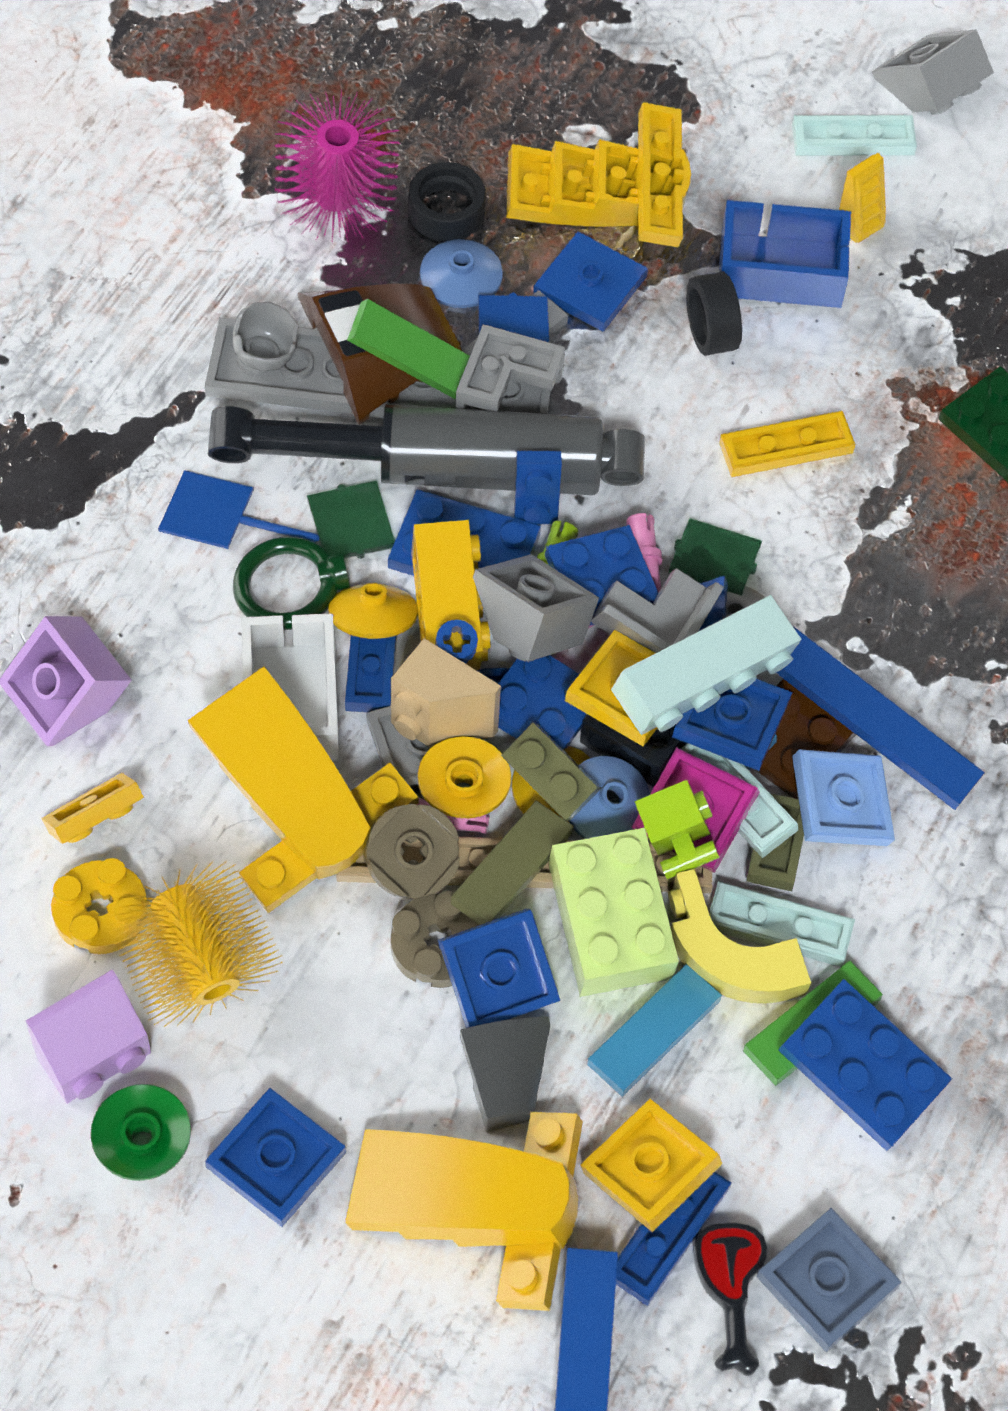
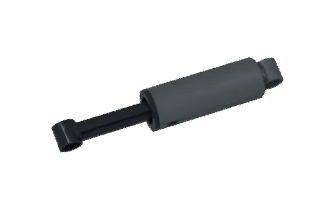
M385 405L383 426L254 419V414L249 410L234 406L218 407L212 410L207 454L210 458L222 463H244L250 460L253 454L381 461V483L515 491L517 451H561L560 494L596 495L600 488V479L607 484L615 486L637 485L644 480L645 436L640 432L629 429H615L603 434V421L599 417Z

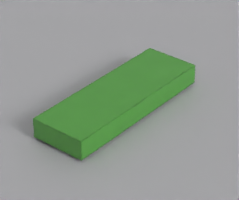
M369 299L361 302L347 341L453 399H456V390L470 358V355Z
M850 960L745 1044L743 1052L775 1086L797 1069L778 1049L843 979L873 1006L880 1002L883 994Z

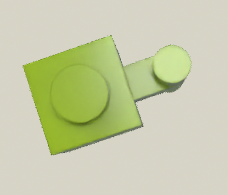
M688 780L634 801L650 842L658 856L674 849L676 851V856L660 862L667 880L675 877L677 873L692 870L720 858L713 840L698 847L694 846L693 841L710 835L705 820L713 817L703 791L694 794Z

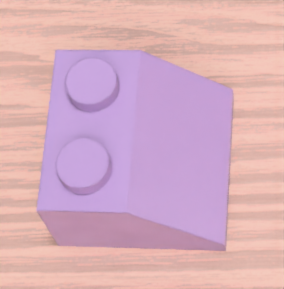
M45 616L1 676L0 685L46 746H54L108 713L132 680L83 617Z
M113 969L26 1020L36 1057L66 1104L76 1098L85 1099L92 1096L103 1086L104 1081L119 1072L125 1074L135 1070L145 1061L146 1056L151 1053L147 1033Z

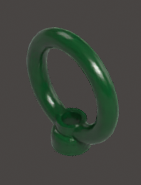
M279 537L257 545L242 558L233 578V595L241 612L246 617L283 616L284 630H292V615L324 614L328 610L330 601L336 596L337 590L350 588L343 553L330 556L318 544L299 537ZM283 554L303 556L318 568L321 585L315 598L306 606L292 612H273L260 606L254 600L250 589V582L256 569L263 562L274 556Z

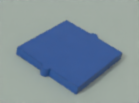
M510 293L509 296L479 295V333L484 324L549 342L547 296H517L516 293Z

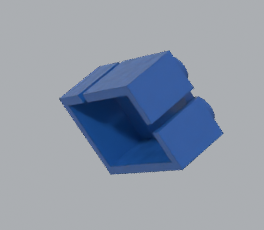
M726 201L721 233L719 272L724 271L729 275L734 284L738 299L842 308L849 278L851 211L772 204L767 235L763 237L759 236L764 203Z

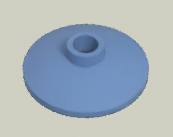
M464 239L446 241L435 246L425 255L420 267L421 284L431 287L438 303L453 308L478 306L479 295H495L501 286L503 277L500 260L491 249L481 243Z
M611 756L593 757L579 764L601 789L569 821L574 826L573 829L584 839L633 830L631 827L639 815L634 801L651 794L645 779L639 771L626 761ZM607 790H612L617 794L619 798L618 804H613L608 800Z

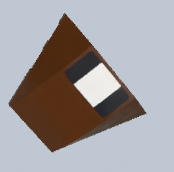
M381 284L332 291L298 292V299L312 328L318 329L343 381V393L359 425L370 418V413L384 403L392 404L398 400L399 393L415 382L423 383L347 341L361 302L369 299L463 352L431 287L418 284Z

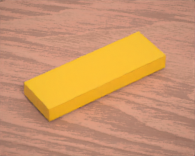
M843 411L720 434L719 440L731 477L853 454L856 446Z

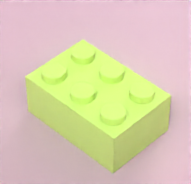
M645 828L552 845L548 865L580 997L671 979L674 976L679 960Z

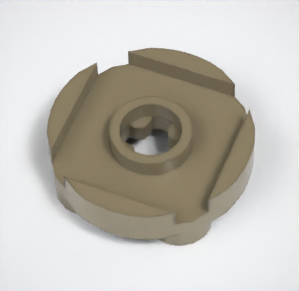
M402 805L383 813L371 826L366 846L363 850L364 861L367 863L369 873L374 881L389 894L406 899H416L439 892L453 879L459 867L460 856L458 857L459 846L457 842L459 838L453 823L441 811L428 805ZM418 839L423 844L419 852L424 858L420 863L416 860H411L407 863L402 858L405 851L401 845L404 840L413 843Z
M444 891L439 894L416 898L407 903L393 918L391 954L402 974L414 982L418 979L422 982L431 983V987H451L452 983L441 949L436 944L428 946L425 941L430 939V933L439 931L450 936L479 926L477 922L450 904L451 896L455 893L453 891Z

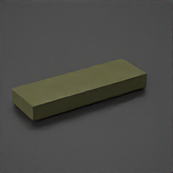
M535 801L451 896L450 904L479 925L500 918L548 863L552 845L565 843L572 835L574 826L538 801Z

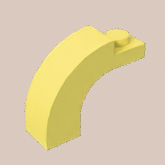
M695 869L676 874L673 890L668 891V897L674 917L676 919L682 917L683 920L672 923L671 932L677 956L684 966L686 964L689 965L721 995L738 1001L761 1004L776 1003L806 995L811 985V980L797 938L764 947H749L733 942L724 936L711 920Z

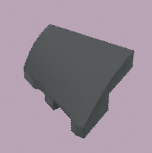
M549 1017L509 1019L460 1030V1040L473 1079V1091L486 1133L528 1122L531 1112H535L545 1050L551 1026Z

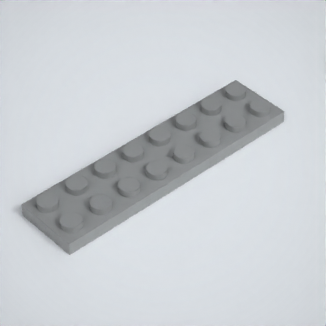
M219 317L205 381V396L353 414L343 393V381L318 329L298 327L297 345L292 359L279 370L260 371L246 366L239 360L238 355L234 353L232 339L236 319ZM461 347L464 353L471 355L473 348ZM510 379L498 411L548 414L551 390ZM417 381L400 392L398 400L392 404L384 403L372 411L370 416L384 418L385 405L456 409V399L424 382ZM474 406L469 408L472 410H485Z

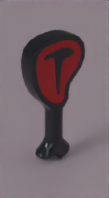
M740 1223L714 1224L705 1227L697 1235L693 1247L694 1263L700 1282L707 1294L724 1309L727 1345L724 1353L716 1359L714 1365L722 1372L737 1369L743 1375L751 1376L757 1370L759 1360L749 1351L747 1346L745 1307L748 1300L749 1283L758 1274V1271L764 1266L766 1261L767 1245L764 1236L756 1228Z

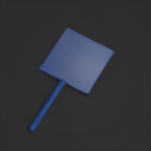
M185 470L158 528V532L229 549L239 523L291 537L304 538L312 542H318L320 539L319 535L243 516L254 491L253 487Z

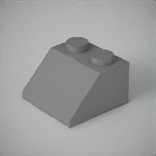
M974 29L927 35L873 70L872 73L882 86L912 112L930 111L931 115H936L950 109L954 105L952 100L958 96H965L982 87L980 82L992 75L994 71L978 31Z
M532 554L475 569L473 579L493 639L509 649V653L513 657L529 662L583 644L599 597Z

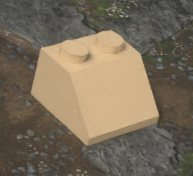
M424 638L391 677V723L403 737L409 740L417 739L428 747L434 746L445 739L460 736L478 739L493 738L498 732L501 686Z

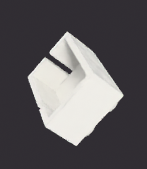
M333 614L292 615L293 646H285L283 616L241 617L243 680L265 666L302 715L331 760H339Z

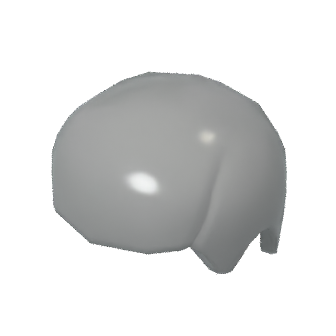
M255 302L241 310L236 318L232 339L234 353L248 367L260 371L279 370L292 359L296 349L298 331L296 319L286 308L272 302Z

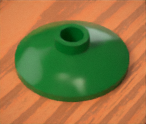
M148 1084L128 1086L110 1095L96 1111L91 1124V1143L99 1162L112 1174L134 1181L154 1179L173 1169L185 1155L191 1138L190 1119L182 1102L168 1090ZM138 1133H149L152 1136L151 1140L145 1145L134 1143V1137Z

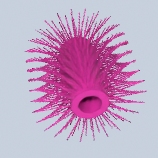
M327 97L332 120H330L328 109L329 121L326 114L324 113L323 115L318 107L326 121L324 123L322 120L321 123L318 117L316 118L310 110L308 111L304 108L317 120L319 127L311 124L308 119L306 121L301 115L295 114L294 116L306 122L315 131L281 121L280 123L293 126L308 136L282 134V132L275 134L289 136L302 142L290 145L282 143L275 145L276 148L288 147L299 152L290 156L282 154L275 156L276 159L283 160L288 158L299 163L291 167L276 166L275 169L278 171L292 170L299 173V175L291 178L278 176L275 180L281 182L293 181L300 184L290 189H275V191L277 192L278 190L281 193L289 191L305 192L293 199L276 202L293 203L298 199L305 200L310 198L305 204L289 211L294 213L301 207L304 208L306 205L308 207L310 204L313 203L314 205L317 202L318 204L312 209L310 208L303 216L311 214L314 210L316 212L318 207L321 206L319 213L312 222L314 220L316 222L323 211V214L324 212L326 214L323 224L324 222L326 224L328 216L327 225L332 211V242L335 212L338 213L339 234L341 219L346 234L341 211H343L346 226L347 221L344 210L348 221L351 219L357 228V224L354 223L347 209H349L351 214L353 211L362 221L364 220L371 226L356 212L354 205L359 210L361 208L377 218L378 216L369 212L357 201L367 203L369 207V204L377 208L380 207V210L387 211L388 208L379 206L365 197H379L380 199L392 201L395 199L394 197L381 196L371 191V189L386 188L387 190H393L398 188L396 185L384 186L373 180L381 177L388 179L398 178L396 174L389 173V175H385L374 169L383 166L397 168L399 166L397 163L385 164L375 158L384 155L399 156L400 154L395 152L386 153L374 148L390 143L400 144V142L369 141L376 136L396 132V130L363 134L370 128L389 121L386 119L384 121L380 120L367 128H360L357 131V128L373 115L371 114L354 127V121L359 114L357 112L352 119L351 116L350 120L348 119L349 122H347L346 120L353 106L352 103L350 110L348 108L345 119L348 107L347 102L344 118L341 120V97L338 120H336L335 104L332 115Z

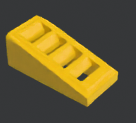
M879 153L873 154L848 170L846 174L839 210L851 211L850 239L855 243H860L885 225L884 157Z

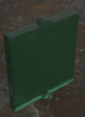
M377 481L349 487L341 484L335 490L307 495V502L316 533L320 537V546L330 556L343 553L344 559L354 556L362 559L365 557V554L393 547L395 539Z
M690 518L682 538L675 541L674 550L676 552L668 573L670 574L677 568L698 583L725 576L728 583L727 592L742 596L750 574L756 573L757 564L755 561L760 551L762 540Z

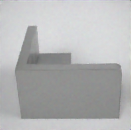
M483 324L456 390V409H469L470 406L498 412L510 379L552 391L554 384L560 383L563 376L565 347Z
M676 568L670 573L652 604L616 581L611 585L601 601L591 622L610 635L616 630L657 653L697 633L724 587L715 582L706 588Z

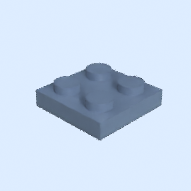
M832 1208L764 1265L756 1276L826 1353L893 1294L902 1283Z

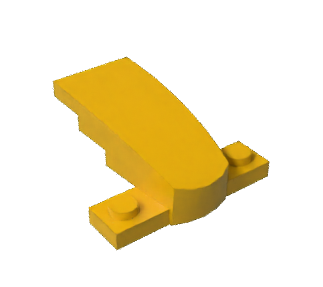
M643 102L638 112V148L601 139L598 140L595 149L555 141L552 151L512 144L508 153L506 218L571 226H638V241L679 247L683 238V207L691 180L690 163L685 151L682 150V109Z
M265 666L187 720L190 728L218 761L222 771L248 799L251 808L282 840L238 872L242 881L245 882L267 913H270L316 878L320 880L350 867L363 855L370 828L383 813L394 807L419 804L416 793L391 763L385 765L350 791L322 744Z
M531 1112L524 1151L447 1136L365 1129L345 1224L352 1230L399 1232L405 1239L453 1240L459 1247L506 1246L496 1302L502 1308L550 1311L560 1251L564 1249L570 1238L578 1215V1193L573 1176L583 1121L577 1113Z

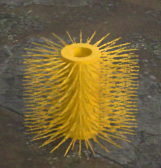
M212 861V862L202 871V873H203L214 861ZM217 867L210 874L207 873L198 883L192 885L202 875L201 873L191 883V875L195 870L194 868L185 884L178 885L179 869L177 885L175 882V887L169 889L164 881L168 890L161 893L159 890L155 891L144 886L158 893L159 895L156 898L129 896L153 900L152 902L141 899V901L148 903L118 906L150 905V907L127 910L130 912L115 915L120 916L144 911L126 919L117 920L118 922L113 924L135 919L111 931L134 925L111 939L135 931L127 938L116 942L115 945L127 939L137 937L129 944L117 950L140 943L131 950L126 951V953L141 949L128 959L139 955L144 956L128 966L148 960L136 969L128 972L131 973L137 969L148 967L131 979L150 972L152 973L139 982L155 978L137 989L140 990L144 987L155 985L138 997L157 990L159 991L146 1000L162 996L144 1007L147 1008L151 1005L162 1003L147 1014L168 1007L155 1016L158 1017L176 1008L162 1019L164 1020L187 1006L183 1012L174 1018L176 1019L193 1005L197 1004L185 1016L186 1018L197 1007L199 1009L200 1005H203L196 1015V1019L203 1007L211 1004V1015L213 1003L221 1000L225 1008H227L223 998L228 995L238 998L231 994L235 990L258 991L239 989V986L247 987L243 985L270 981L240 984L242 981L274 973L270 972L248 977L278 965L275 964L270 967L257 969L281 956L260 962L276 951L261 955L272 946L255 950L272 939L252 945L267 934L250 939L263 929L249 934L246 933L263 922L246 928L243 927L261 916L241 922L258 910L237 917L254 905L235 911L248 901L233 905L236 901L243 898V895L228 900L246 888L230 894L226 893L245 882L243 881L225 889L223 888L236 879L234 878L219 884L238 871H234L212 882L217 876L228 869L222 870L218 875L201 884L204 879L219 868ZM216 883V884L213 885L212 887L203 890L204 888H206V887H208V886H210V885ZM228 902H231V903H229V904H227V905H225V906L219 908L221 905L226 904V903H228ZM234 908L233 910L229 911L228 913L221 914V913H223V912H225V911H228V910ZM143 917H147V918L143 919L142 921L135 922V921H137V920H139V919H141V918H143ZM236 919H239V920L233 922L232 924L228 925L231 921H234V920H236ZM148 928L145 932H142V933H140V934H137V933L141 932L142 930ZM249 942H252V943L248 944V945L245 946V947H240V946H243V945H245V944H247V943H249ZM155 946L153 949H151V950H149V951H146V952H143V951H145V950H147V949H149V948ZM256 952H259V953H257V954H255V955H253V956L247 958L249 955L254 954V953H256ZM258 959H261V960H259L258 962H256V963H254V964H249V963H252V962H254V961H256V960H258ZM162 964L160 967L152 969L157 965ZM258 964H262V965H259V966H257V967H255V968H253V969H251V970H249V971H246L247 969L251 968L252 966H255V965H258ZM162 976H166V977H164V978H162V979H159V980L155 981L156 979H158V978H160V977H162ZM170 981L167 985L159 987L160 985ZM169 994H173V995H171V996H169V997H166V998L162 999L163 997H165V996H167V995H169ZM177 999L174 1003L169 1004V1005H167V1006H164V1005L168 1004L169 1002H171V1001ZM184 1001L183 1003L171 1008L176 1003Z

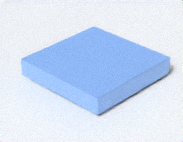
M799 749L792 756L805 841L888 846L895 840L881 755Z

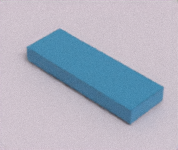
M686 964L588 1058L587 1065L623 1097L721 1001L722 995Z

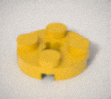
M108 858L103 861L96 860L80 864L67 872L65 876L58 878L53 886L54 894L51 902L53 921L58 934L69 945L74 947L75 944L80 948L88 949L89 953L107 954L115 952L136 938L133 937L115 945L116 942L127 938L135 932L133 931L111 939L134 925L111 932L113 929H117L135 919L124 920L116 924L113 923L144 911L120 916L115 915L130 912L127 910H138L148 907V905L118 907L148 903L141 901L142 898L129 897H146V892L139 877L133 871L126 868L119 859ZM98 898L108 899L112 902L107 905V913L99 916L96 910L88 912L87 907L91 906L92 901ZM143 917L135 922L142 921L146 917Z

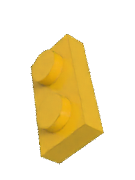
M120 773L41 819L49 834L60 843L64 844L67 841L74 843L89 836L93 832L92 827L102 821L117 819L129 813L134 807L133 804L143 799L144 796L136 781L124 773Z

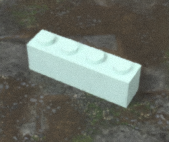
M769 595L624 669L611 691L641 735L656 727L660 732H663L677 724L683 718V713L693 708L697 712H702L711 707L720 699L719 694L729 689L734 693L744 690L757 679L756 675L768 670L770 674H774L782 670L792 662L793 657L791 653L802 639L772 595Z

